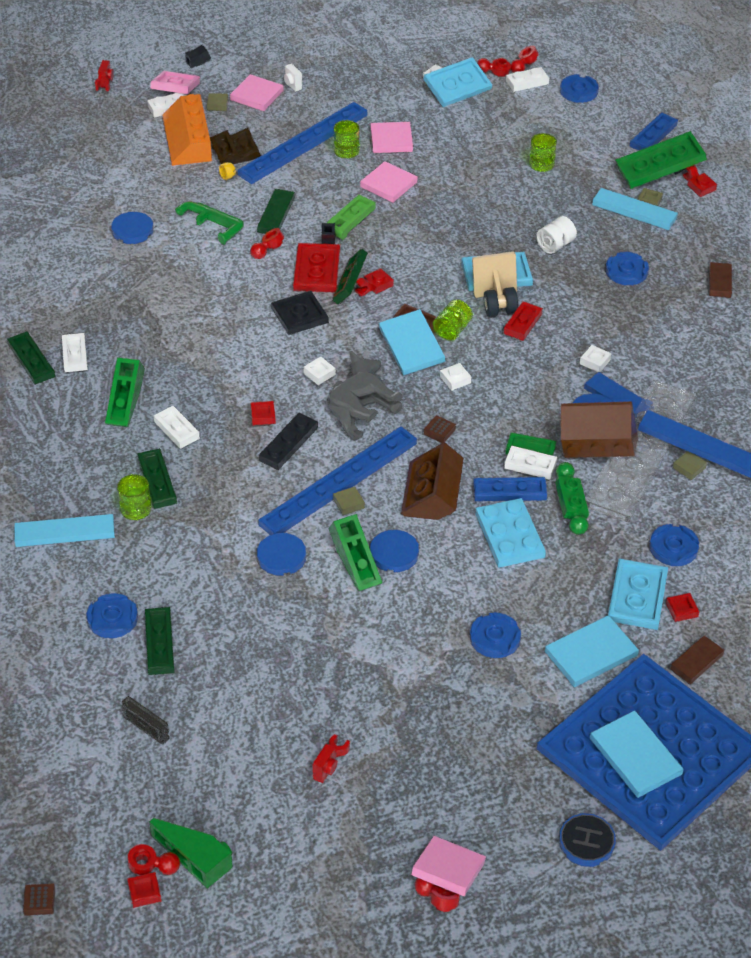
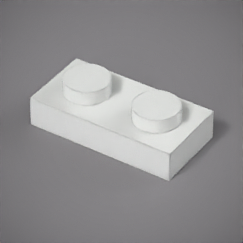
M542 67L508 74L506 75V82L512 91L515 92L549 84V77Z
M176 92L171 95L156 97L147 100L148 107L154 117L162 116L180 96L187 95Z
M84 333L62 335L65 372L88 370Z
M174 406L154 415V422L180 449L200 439L199 431Z
M511 446L505 461V469L537 477H545V479L550 480L557 464V457Z

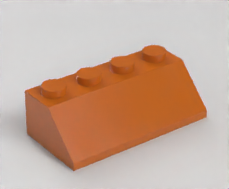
M189 94L187 96H180L162 114L171 164L174 166L212 161L211 141L201 95Z

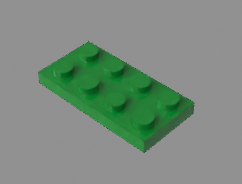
M689 131L618 158L615 162L628 186L632 189L707 160V157L692 132Z

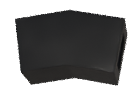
M202 44L194 50L185 52L186 63L190 68L200 66L211 59L208 50Z
M322 223V244H335V223Z

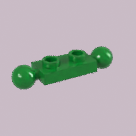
M563 462L556 468L557 479L555 485L563 518L571 519L569 522L571 532L581 535L588 530L587 518L589 510L581 479L573 478L575 474L573 465Z

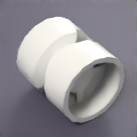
M560 216L550 224L539 229L536 238L543 251L552 254L564 245L572 242L576 238L577 231L569 218Z

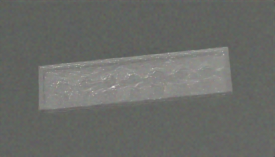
M653 379L634 413L638 433L635 456L608 458L586 497L589 509L628 523L630 522L671 446L670 443L639 431L640 422L647 410H650L683 424L695 402V393Z

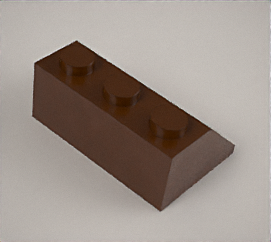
M632 401L561 403V443L565 458L635 456L638 433Z
M443 442L410 461L401 510L403 516L439 520L456 511L464 458L447 443Z

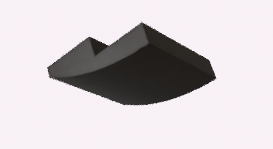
M248 127L232 135L229 134L228 130H225L210 137L221 164L228 162L237 164L254 160L261 156Z

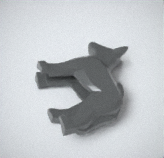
M350 351L352 376L344 382L338 381L334 385L333 390L330 392L328 406L331 412L340 420L347 435L356 441L363 436V432L355 426V419L358 418L370 422L378 414L377 410L367 409L364 407L365 405L376 402L395 415L402 410V403L400 401L403 400V395L400 392L395 393L391 391L381 378L375 374L381 367L380 360L359 358L353 351Z

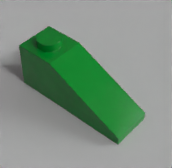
M117 357L105 420L106 425L129 427L141 391L145 371L140 360Z
M357 514L333 521L328 528L336 551L357 590L360 592L381 585V577Z
M152 818L149 821L151 836L167 852L175 853L180 859V864L207 889L233 868L232 850L224 841L219 842L213 835L156 818Z

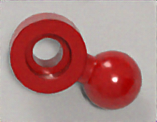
M531 45L521 50L518 55L520 59H516L511 63V71L513 73L525 71V64H532L537 60L539 53L535 46Z
M481 58L477 61L484 74L489 70L500 77H505L510 73L511 64L504 58L495 59L492 63L486 58Z
M274 228L268 231L263 236L262 243H255L251 246V256L255 259H262L266 256L268 248L276 249L281 246L284 239L281 230Z
M139 844L131 848L128 853V867L137 875L148 874L155 867L165 875H172L178 871L180 859L172 852L156 856V852L151 846ZM140 860H145L147 863L138 864L137 862Z
M418 877L416 878L414 883L416 892L423 897L431 896L430 902L437 910L449 912L459 906V894Z

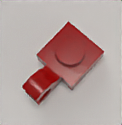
M102 60L100 64L98 78L95 80L96 91L100 87L105 88L106 91L110 90V80H113L114 70L111 69L109 60Z
M695 165L685 168L688 172L683 174V177L688 181L687 186L699 197L716 191L717 183L705 173L699 175Z
M380 268L364 275V278L357 279L356 284L360 288L355 289V292L359 296H364L370 291L377 294L393 287L394 279Z
M334 734L331 736L329 744H325L313 762L314 780L323 783L328 775L334 773L338 764L336 758L346 755L350 750L349 740H346L344 745L337 746L338 735Z

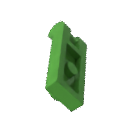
M358 195L327 223H335L336 237L344 240L348 232L376 209V202Z

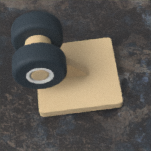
M515 252L473 257L475 298L484 297V307L487 316H497L501 308H505L507 314L515 313L518 309Z

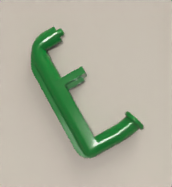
M183 202L175 209L176 213L180 216L188 210L198 213L196 224L199 226L206 220L228 228L225 232L218 233V240L223 245L244 227V222L241 219L202 203Z

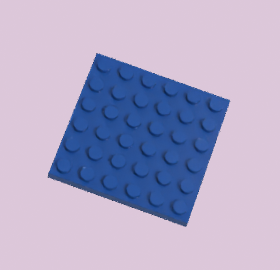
M645 654L641 655L537 743L538 751L660 851L751 768V735ZM633 711L637 712L683 768L682 775L639 798L636 797L590 739L591 732Z

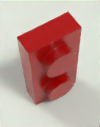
M523 301L505 325L504 334L524 341L542 316L543 308Z

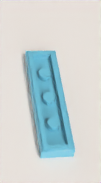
M603 188L596 194L592 204L666 230H670L678 215L677 212Z
M113 514L15 523L16 547L115 538Z

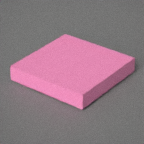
M163 71L151 81V89L189 94L200 83V77Z
M250 74L230 94V100L265 111L284 91L283 85Z
M410 122L371 123L373 153L413 152Z
M384 161L360 181V187L394 203L417 183L418 177Z
M433 836L413 866L411 875L465 896L483 867L486 856Z

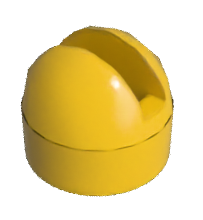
M228 162L219 165V173L224 180H228L236 174V167L232 163Z

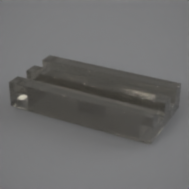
M129 695L122 701L125 719L160 744L164 745L170 739L167 722Z

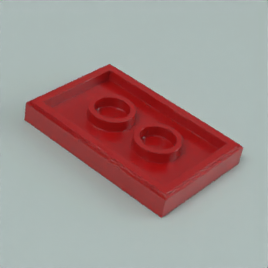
M298 243L293 291L335 292L338 281L340 245Z

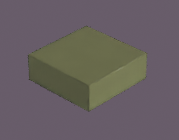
M208 94V111H227L228 94Z
M643 188L637 200L659 206L663 193Z
M688 451L673 464L675 470L690 480L705 470L707 466L706 461Z
M355 486L333 493V500L342 515L365 508V502Z

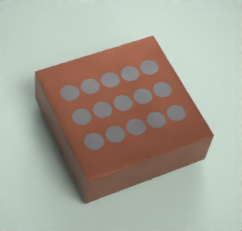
M436 415L424 428V435L441 443L446 442L456 430V424Z
M25 885L24 915L54 914L55 885Z

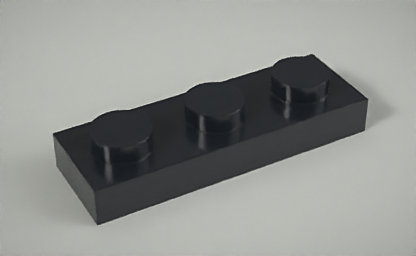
M298 413L259 454V461L279 470L318 429V421Z

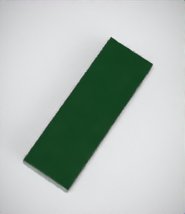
M275 188L257 226L258 233L266 234L274 228L281 229L295 199V192Z
M360 249L348 260L332 298V301L337 305L352 293L368 254L364 249Z
M28 331L7 338L8 346L34 385L56 377L54 369Z
M161 449L137 453L153 508L158 509L177 504V497Z
M170 607L145 609L148 675L175 673Z

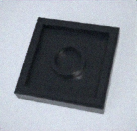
M312 291L271 302V309L288 335L329 323L328 315Z

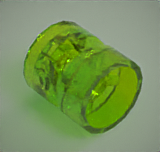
M342 120L334 125V153L336 156L347 159L359 154L360 128L356 122Z
M539 133L531 138L529 166L533 170L546 172L554 168L557 140L554 136L547 133Z
M454 299L435 318L433 328L441 338L449 341L455 340L473 319V312L465 302Z
M138 474L127 475L120 479L117 484V492L122 516L129 520L144 519L149 515L152 507L147 479Z

